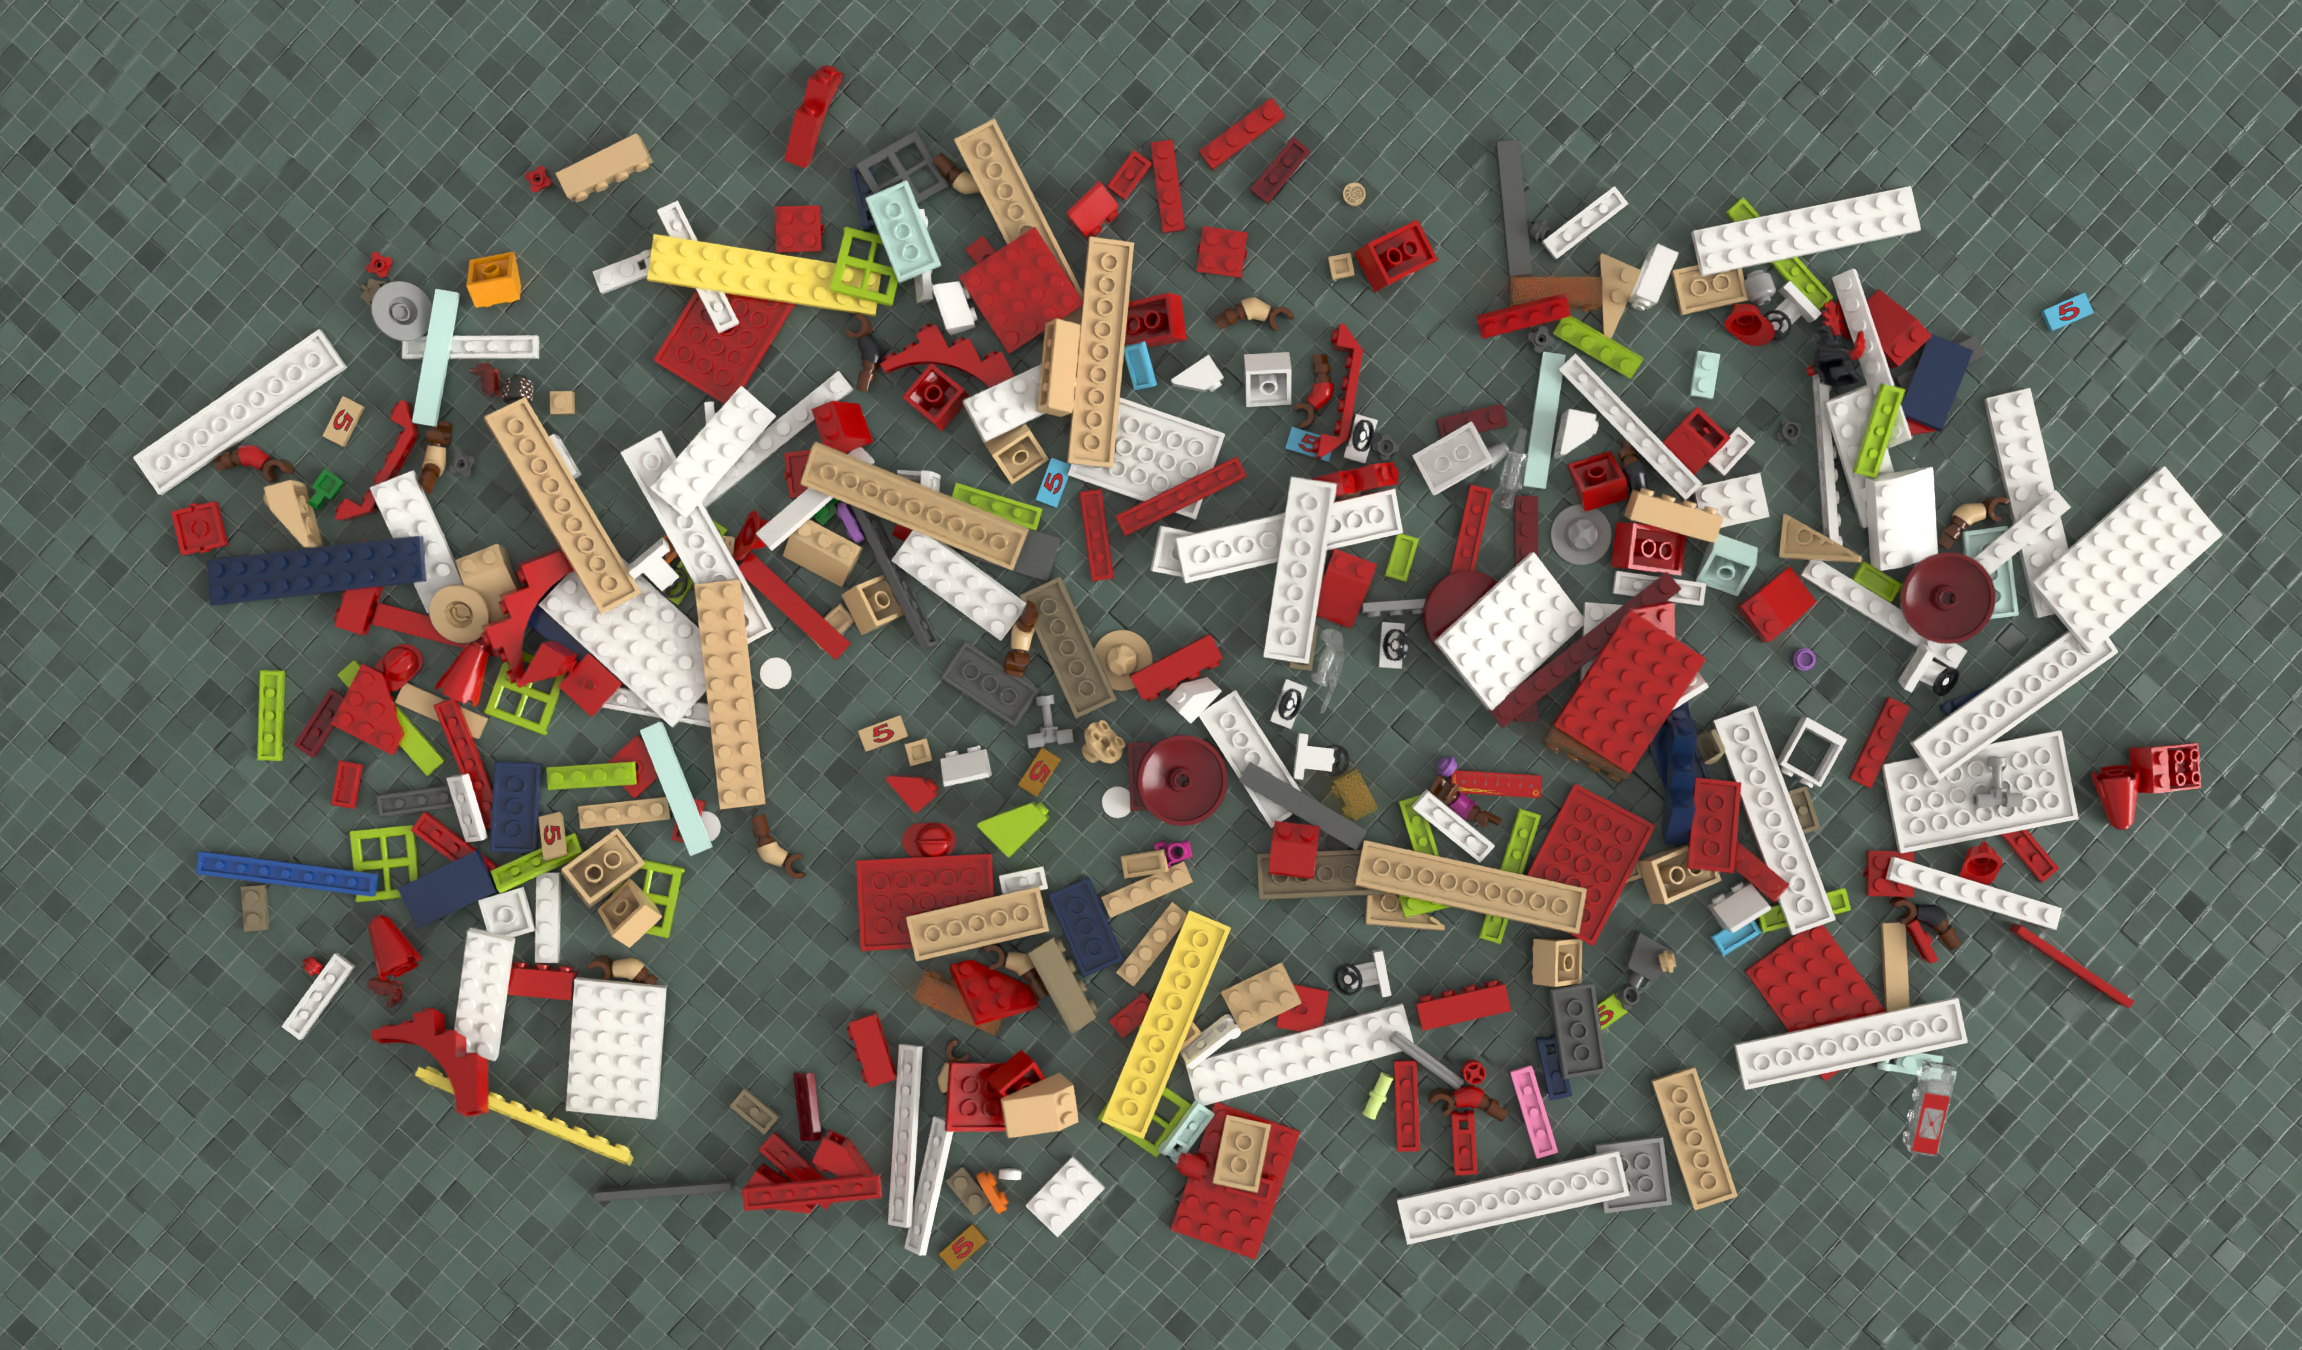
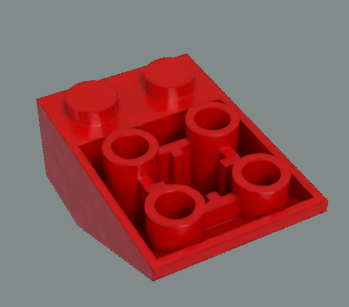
M1696 407L1681 420L1664 438L1662 443L1694 475L1731 437L1699 407Z
M2198 743L2129 748L2130 769L2135 770V766L2140 770L2138 793H2162L2201 788Z
M831 1129L823 1138L812 1160V1163L816 1164L815 1167L818 1170L826 1173L830 1171L836 1174V1178L875 1174L852 1141Z

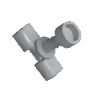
M1054 695L1036 697L1037 706L1042 707L1044 728H1040V733L1027 735L1029 748L1042 747L1044 744L1058 742V744L1074 742L1072 729L1058 730V726L1053 727L1050 704H1055Z
M1987 757V766H1992L1993 788H1989L1988 793H1973V807L1991 808L1994 805L2022 807V793H2007V789L2002 788V766H2007V757Z

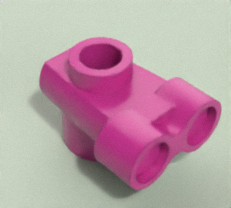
M1161 841L1154 843L1155 850L1165 849L1168 868L1171 867L1172 863L1193 856L1189 841L1173 843ZM1178 847L1183 849V855L1177 853Z

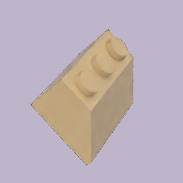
M808 519L789 536L783 556L843 588L864 548Z

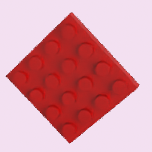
M1033 227L959 277L1009 354L1044 332L1046 323L1054 319L1062 320L1083 306L1082 298L1036 227Z

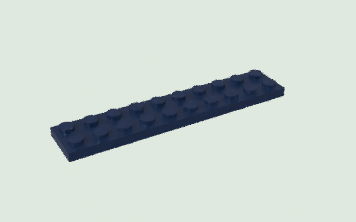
M423 536L207 560L210 605L213 606L427 582Z

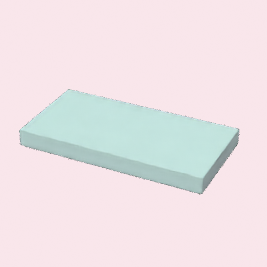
M907 180L865 198L899 283L942 266Z
M2008 526L1960 532L1963 555L1971 558L1975 557L2006 531ZM2011 557L1990 575L1996 594L1995 607L1990 619L2019 615Z

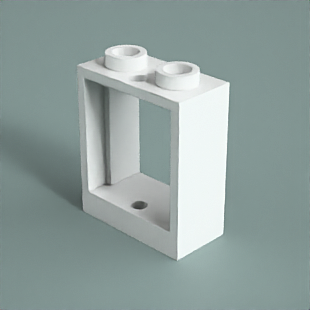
M1657 244L1648 252L1628 302L1632 303L1631 306L1633 308L1644 311L1657 304L1679 254L1678 252L1660 244Z
M1801 717L1777 760L1778 766L1781 767L1780 771L1789 777H1792L1793 774L1801 778L1799 782L1807 785L1809 788H1812L1813 785L1821 787L1847 739L1808 717ZM1804 730L1831 743L1813 777L1786 763Z

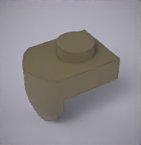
M1714 728L1697 734L1696 746L1702 756L1701 762L1707 765L1716 763L1725 753V747Z

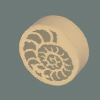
M1350 183L1344 188L1342 197L1347 205L1356 207L1362 204L1366 192L1361 184Z

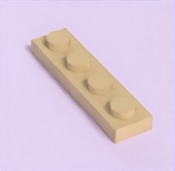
M667 797L578 806L580 829L672 819L671 807Z
M1182 861L1169 867L1168 872L1152 874L1101 896L1109 917H1114L1192 883L1193 881L1185 862Z
M1171 902L1116 973L1134 987L1182 927L1187 913L1174 902Z

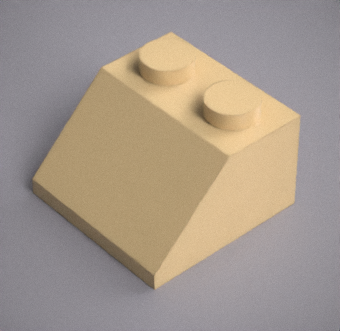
M1022 424L984 443L1011 484H1014L1049 460L1026 424Z
M885 574L856 585L842 594L861 635L878 629L905 615L901 606L896 602L891 586L886 582Z
M631 879L626 881L597 909L612 937L629 948L662 918L655 903Z
M1556 937L1533 939V984L1558 987L1582 983V940L1578 938Z

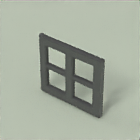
M913 130L911 134L856 164V168L872 194L883 191L900 180L901 182L907 180L916 203L919 204L943 189L950 188V184L940 173L941 169L933 162L934 158L917 130ZM914 143L924 160L905 170L895 153ZM887 158L897 175L878 185L869 168ZM928 166L937 182L918 192L909 175Z

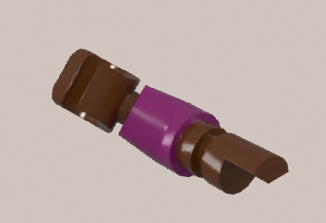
M1438 775L1429 791L1444 804H1448L1465 821H1477V825L1483 828L1489 822L1496 826L1501 824V818L1486 810L1482 812L1481 808L1476 805V802L1458 791L1459 786L1456 783L1451 785L1442 776Z

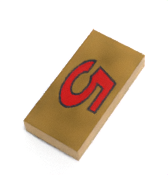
M1042 747L1018 785L1037 797L1061 761V758Z
M972 1223L939 1252V1256L955 1271L985 1244L988 1239Z

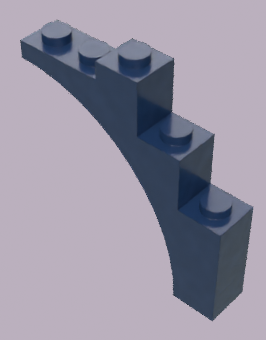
M1685 702L1672 710L1665 720L1667 783L1661 826L1664 844L1688 843L1696 810L1692 790L1697 774L1693 754L1698 736L1695 722L1690 717L1688 703Z

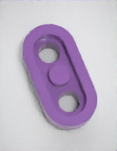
M843 501L837 503L836 513L839 519L844 522L849 539L857 543L866 539L865 533L861 525L856 521L851 505Z

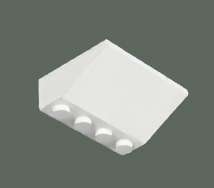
M1933 467L1881 474L1877 478L1865 477L1870 564L1883 571L1905 567L1919 562L1930 555L1937 554Z

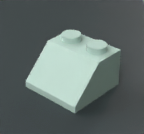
M1718 534L1716 542H1710L1706 548L1695 582L1706 583L1709 587L1738 596L1756 566L1758 548Z

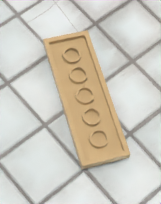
M1039 886L906 917L916 961L1049 931Z
M1692 1066L1651 1080L1693 1209L1698 1210L1738 1197L1696 1068Z

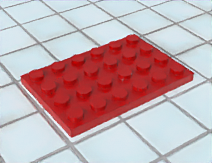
M696 290L653 361L725 404L740 386L745 388L795 304L724 293L739 321V325L718 334Z
M1628 609L1553 725L1626 772L1631 773L1706 658Z
M1574 783L1526 876L1587 889L1579 934H1569L1594 946L1656 825Z
M992 853L857 860L861 951L913 948L906 920L907 916L993 897Z
M1824 925L1792 935L1744 970L1788 1032L1886 1012ZM1840 1070L1819 1075L1826 1081Z
M1215 1102L1212 1108V1112L1215 1115L1206 1126L1196 1153L1197 1156L1208 1160L1206 1163L1210 1166L1206 1179L1201 1177L1200 1182L1188 1177L1170 1230L1256 1260L1300 1135V1130L1220 1102ZM1226 1115L1271 1125L1261 1178L1275 1181L1269 1204L1226 1193V1186L1212 1183Z

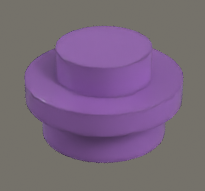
M1801 648L1794 653L1792 660L1797 669L1807 671L1815 665L1816 657L1810 649Z
M1451 755L1441 758L1437 764V773L1440 776H1451L1458 765L1455 762V758Z

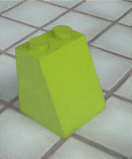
M1035 801L985 818L976 826L1009 858L1048 820L1049 815L1047 813L1049 810L1041 802L1037 804Z

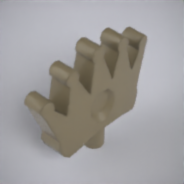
M369 279L367 286L363 284L360 286L361 289L365 290L360 295V298L371 308V302L375 293L381 288L380 285H385L387 282Z

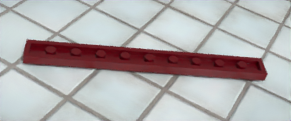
M1514 496L1515 567L1529 553H1535L1538 557V496ZM1537 668L1528 678H1526L1522 683H1524L1526 680H1528L1530 677H1532L1535 673H1537V672H1538V668ZM1538 701L1514 719V722H1538Z
M1668 572L1664 573L1508 694L1492 711L1489 709L1488 712L1503 729L1597 656L1628 611V608L1666 602L1681 590L1680 586Z

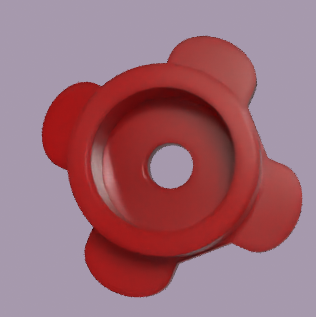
M538 166L535 171L525 174V179L531 185V191L535 193L549 187L552 183L551 179L546 175V169L543 166Z
M373 252L371 254V262L366 266V270L369 273L378 274L381 278L387 277L393 260L390 257L381 256L379 252Z

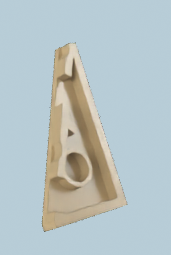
M1601 253L1599 262L1601 274L1600 298L1603 317L1602 334L1611 339L1641 270Z
M1783 514L1780 558L1861 563V556L1791 516Z
M1395 894L1366 895L1365 925L1436 931L1445 930V925L1426 914L1404 918L1399 898Z

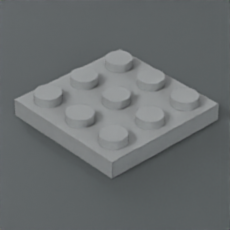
M1662 1136L1594 1144L1595 1154L1619 1150L1630 1195L1603 1201L1602 1208L1604 1213L1672 1205Z

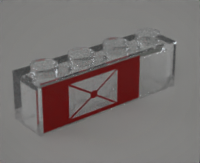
M1923 1060L1922 1067L1918 1068V1085L1913 1090L1912 1099L1914 1102L1907 1116L1909 1124L1907 1131L1905 1130L1903 1133V1144L1910 1153L1933 1157L1938 1155L1957 1073L1951 1064Z

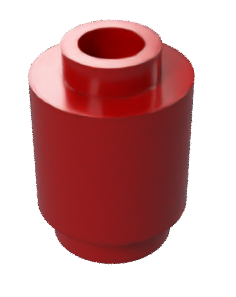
M1181 1152L1175 1169L1180 1171V1174L1200 1182L1201 1177L1206 1179L1210 1166L1206 1164L1207 1159L1189 1152L1187 1154Z

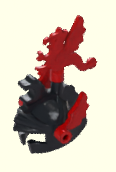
M1837 299L1836 304L1833 303V300H1829L1828 303L1824 304V308H1827V310L1822 311V317L1827 320L1823 322L1825 326L1814 330L1821 337V340L1817 341L1819 347L1814 358L1815 363L1807 367L1806 372L1810 377L1818 374L1820 384L1849 386L1860 381L1854 372L1853 365L1854 360L1862 357V353L1866 349V340L1864 339L1863 331H1859L1854 342V349L1851 351L1847 349L1841 341L1840 331L1846 339L1853 340L1847 327L1841 321L1844 319V313L1840 301Z

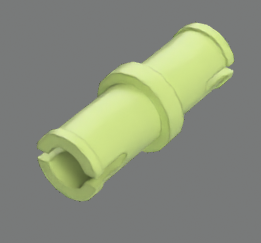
M1383 1072L1380 1073L1374 1089L1370 1090V1098L1362 1112L1363 1115L1374 1120L1376 1119L1382 1103L1386 1102V1094L1394 1079L1392 1076Z

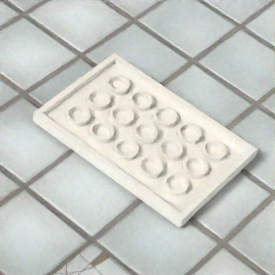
M1120 398L1113 468L1071 464L1068 476L1144 502L1214 468L1225 434ZM1203 499L1175 513L1196 520Z
M1529 553L1434 642L1484 706L1492 711L1584 625V617L1536 554Z
M580 977L574 979L566 1111L645 1119L657 1118L667 986Z

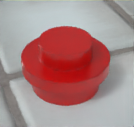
M311 955L307 959L304 958L302 960L305 964L302 968L312 976L315 973L319 975L324 968Z

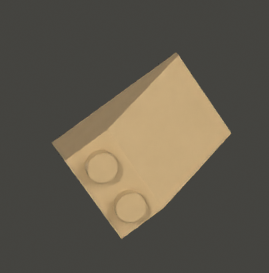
M288 480L264 487L265 494L263 497L265 504L303 547H324L313 507L308 504L310 495L306 483Z
M495 544L455 560L464 585L476 591L485 600L490 613V622L506 617L507 614L502 613L498 603L502 601L500 594L519 587L506 548Z
M617 828L563 867L561 874L590 909L645 865V862Z
M1688 844L1656 853L1637 861L1652 904H1668L1722 881L1720 874L1714 871L1687 869Z
M1057 1073L1001 1099L1008 1138L1060 1131L1079 1122L1074 1086L1061 1073Z

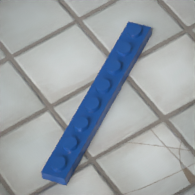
M198 851L196 874L371 897L376 896L379 874L207 851Z

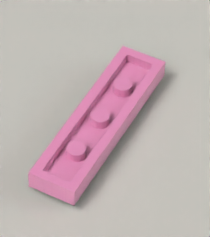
M1532 1065L1509 1071L1536 1159L1558 1153Z

